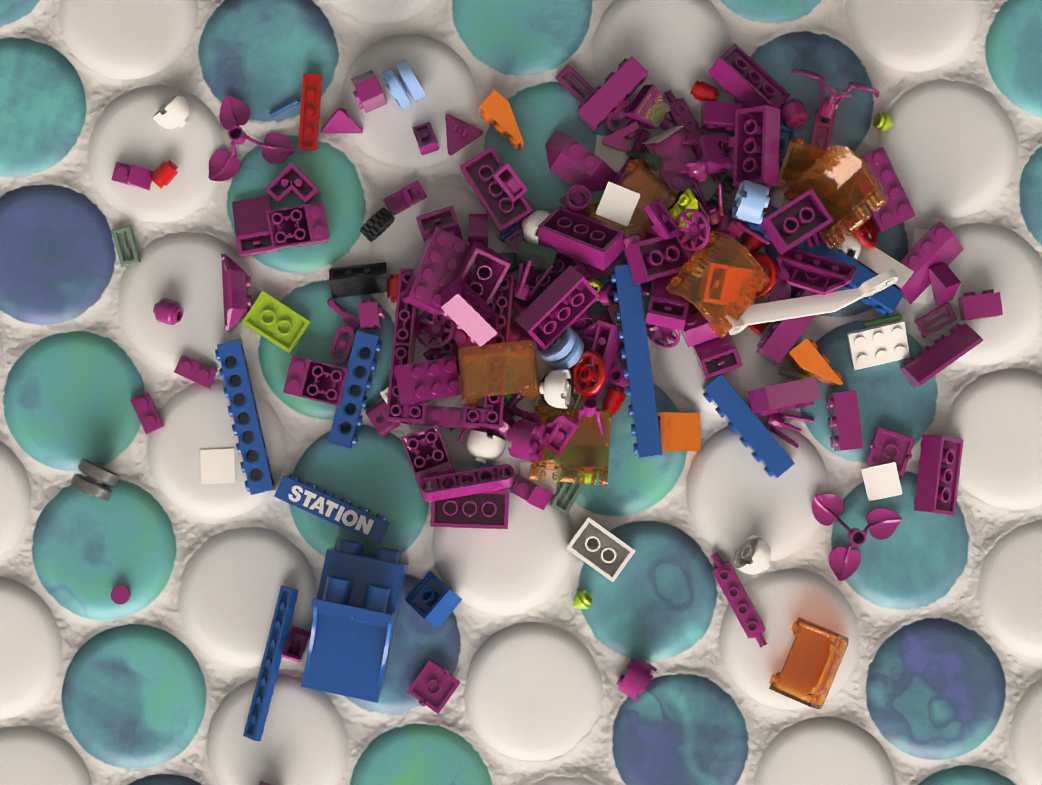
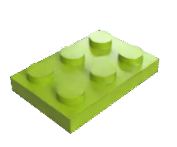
M262 291L241 323L291 354L311 322Z

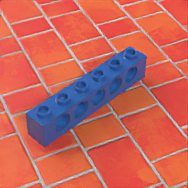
M356 331L347 365L349 370L339 407L337 406L328 443L352 448V445L356 446L358 434H355L357 426L361 427L363 416L360 415L361 410L366 408L368 397H365L366 390L371 388L373 381L370 378L371 371L376 369L378 361L375 360L376 352L380 353L382 346L379 336ZM362 349H370L371 354L368 358L361 357L360 352ZM362 366L366 369V373L364 376L358 377L355 373L356 369ZM354 385L360 386L361 392L359 395L354 396L351 394V388ZM355 404V413L348 414L346 412L347 405ZM344 422L351 424V430L348 433H344L341 430Z

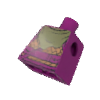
M654 84L644 85L624 113L646 129H656L660 126L663 130H666L672 123L666 117L671 106Z

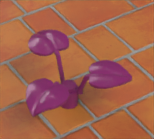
M803 69L791 71V74L801 73L816 79L820 83V100L818 103L821 105L817 114L825 118L832 119L835 109H838L842 100L845 97H852L848 92L853 88L870 91L876 98L879 96V91L862 83L849 81L848 84L850 85L844 91L825 85L824 81L826 78L815 72ZM824 88L831 93V96H825V99H823Z
M226 95L220 108L219 119L221 125L226 130H229L228 136L232 140L230 143L232 154L226 150L216 151L209 160L208 178L211 181L222 182L235 177L241 166L240 161L234 158L235 145L243 144L246 140L263 147L262 156L271 164H279L285 161L294 153V146L286 136L280 133L267 134L264 139L265 144L249 137L240 127L249 121V107L244 102Z
M830 493L816 494L812 499V512L815 519L825 526L831 525L836 520L849 531L848 539L852 543L847 546V549L843 546L834 548L828 559L830 568L837 579L843 581L849 578L860 565V552L851 548L865 543L867 530L869 529L870 535L875 539H887L894 533L902 518L889 509L875 508L866 515V521L869 525L865 526L863 531L859 528L851 529L837 517L844 510L842 500L837 495Z

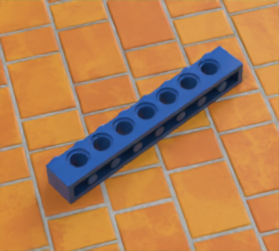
M235 340L218 344L215 354L217 361H221L222 368L219 369L221 379H225L226 387H223L225 397L229 398L230 406H228L229 415L233 417L235 423L232 425L234 436L237 435L239 443H236L238 454H242L243 462H240L241 469L247 476L245 481L246 491L250 492L251 495L275 490L242 341ZM230 357L236 358V364L233 367L227 365V360ZM235 375H238L241 379L240 384L237 386H233L231 383V379ZM243 394L245 401L238 405L235 400L236 396ZM244 412L249 415V420L246 423L240 421V415ZM247 431L253 433V439L250 442H246L244 439V434ZM251 450H255L258 454L254 461L248 458V453ZM257 468L262 472V476L258 480L252 476V472Z

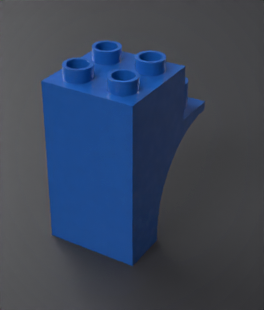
M342 539L338 540L337 548H330L326 551L318 593L312 600V629L301 687L378 703L382 692L409 563L400 562L402 551L380 547L377 548L376 556L363 554L364 543Z

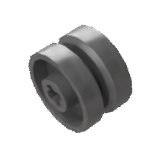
M82 458L77 468L87 476L74 474L70 484L90 496L109 501L113 491L104 483L115 486L121 476L103 466Z

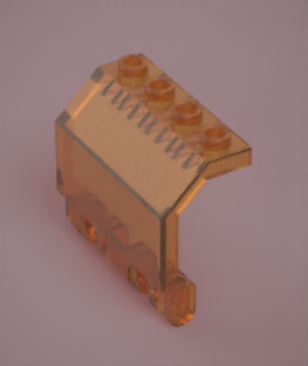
M842 145L829 147L827 153L817 159L809 170L803 172L801 178L792 183L784 193L786 200L793 201L808 190H814L834 220L822 229V237L831 250H835L845 241L840 228L845 234L851 236L853 232L872 216L866 204L876 212L888 202L880 182L867 161L847 146Z
M713 231L710 233L706 246L701 250L694 251V255L682 266L680 272L671 279L666 289L670 294L682 296L694 304L708 320L709 327L718 337L724 338L729 332L728 330L733 327L726 316L729 315L733 320L738 321L740 316L743 315L756 298L749 288L752 286L756 291L761 292L770 279L746 247L725 233Z
M535 405V414L541 417L543 425L563 414H567L576 420L579 413V408H556L548 405ZM600 409L603 436L600 435L596 415L587 417L583 414L579 422L581 425L562 455L558 456L545 446L543 459L540 462L531 461L529 480L538 481V473L541 470L540 481H545V471L552 470L554 471L552 474L553 482H557L558 471H560V482L577 484V473H580L579 484H583L585 481L584 473L592 474V485H596L597 474H599L598 485L607 486L612 411Z

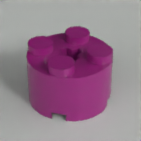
M520 419V422L513 424L508 441L511 442V448L508 447L509 454L515 458L540 462L543 459L545 445L550 441V434L546 432L543 424Z
M637 656L636 659H630L626 666L629 669L625 676H620L616 685L619 686L617 690L638 702V693H644L653 678V675H651L652 670L656 672L657 668Z

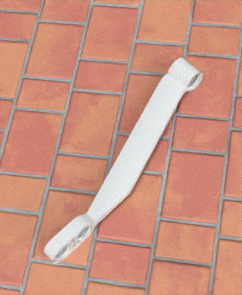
M890 269L867 280L859 288L830 292L826 295L818 294L742 306L737 310L733 309L724 313L722 320L729 334L734 335L743 331L748 325L835 312L863 297L871 296L897 282L898 277L895 271Z

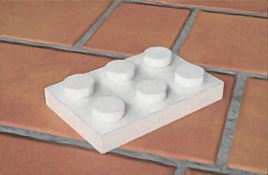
M903 320L847 332L852 368L854 370L910 357L905 322Z

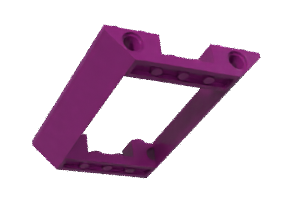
M400 268L386 420L421 426L438 425V427L481 430L502 428L515 276L505 274L493 296L492 309L499 315L498 334L489 340L484 398L485 409H479L476 406H464V408L428 406L426 403L418 402L400 405L394 366L414 363L415 330L419 312L418 307L401 300L413 269Z

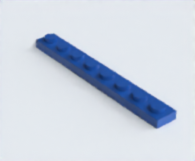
M281 586L243 734L244 737L254 741H261L282 659L281 656L288 637L299 590L287 586Z

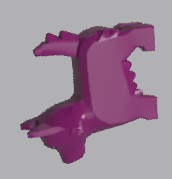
M704 134L699 138L687 136L682 143L694 146L698 159L687 162L685 164L687 167L680 170V173H688L690 177L696 178L700 183L707 179V174L721 173L726 175L729 172L728 169L733 167L732 158L724 157L721 149V143L728 142L726 134Z

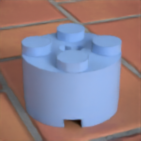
M743 180L734 201H736L737 207H733L732 217L754 224H761L763 208H767L770 201L768 196L769 187Z

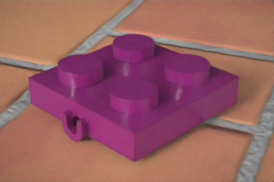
M877 427L874 439L869 447L870 451L866 464L879 466L895 462L898 475L903 476L907 463L912 458L911 450L915 439Z
M429 660L407 692L418 699L422 706L425 707L426 705L439 714L461 682L449 674V671L444 667L441 668Z

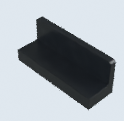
M386 262L330 268L329 281L332 297L339 298L387 292Z

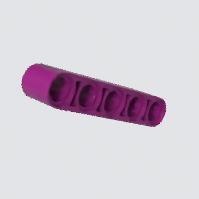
M508 464L427 477L420 483V496L426 502H433L507 489L514 483V469ZM488 478V479H490V480H489V481H484V480H482V479ZM445 485H451L452 487L446 488V487H444V486H445ZM431 488V489H433V490H432V491H426L425 489Z

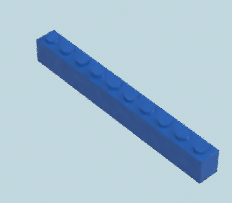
M736 201L733 202L728 210L730 213H732L733 207H737ZM771 205V214H772L773 212L777 211L778 209ZM744 221L752 230L763 233L764 237L771 241L760 224ZM803 241L794 247L856 266L857 270L851 282L842 286L844 290L859 288L864 282L877 276L828 242L808 249L806 242ZM890 285L871 296L863 297L859 300L875 308L876 312L880 315L888 316L894 312L904 293Z
M629 264L614 266V272H611V281L616 284V291H613L614 302H618L619 310H616V319L621 322V329H618L619 340H623L624 345L621 348V357L626 361L623 373L624 378H628L629 386H626V396L631 399L628 411L629 417L633 416L634 424H631V434L636 437V443L633 444L634 455H638V459L662 457L640 284L635 285Z

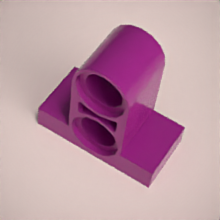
M469 214V250L474 241L488 247V214Z

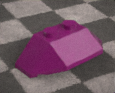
M558 130L554 132L545 144L549 171L571 187L583 185L590 192L603 191L606 189L608 182H612L617 175L604 160L574 138Z
M792 248L783 255L778 254L777 262L787 284L822 295H826L850 283L857 270L856 266L797 248Z
M221 254L225 331L231 332L247 315L249 307H252V296L248 295V288H251V277L226 254Z
M602 320L596 321L579 334L584 343L583 352H598L606 364V378L602 388L596 394L588 396L598 399L609 382V371L614 367L620 345L617 325ZM591 358L587 359V364H591ZM583 381L582 387L585 388L586 383Z

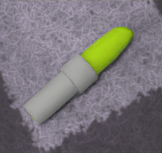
M780 367L778 374L790 377L793 380L812 377L800 371H793L784 367Z

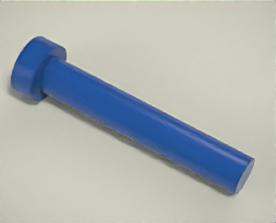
M295 97L293 98L294 100L269 112L270 115L274 116L295 104L298 105L297 98Z
M523 220L504 234L498 235L502 242L505 241L506 237L518 228H521Z

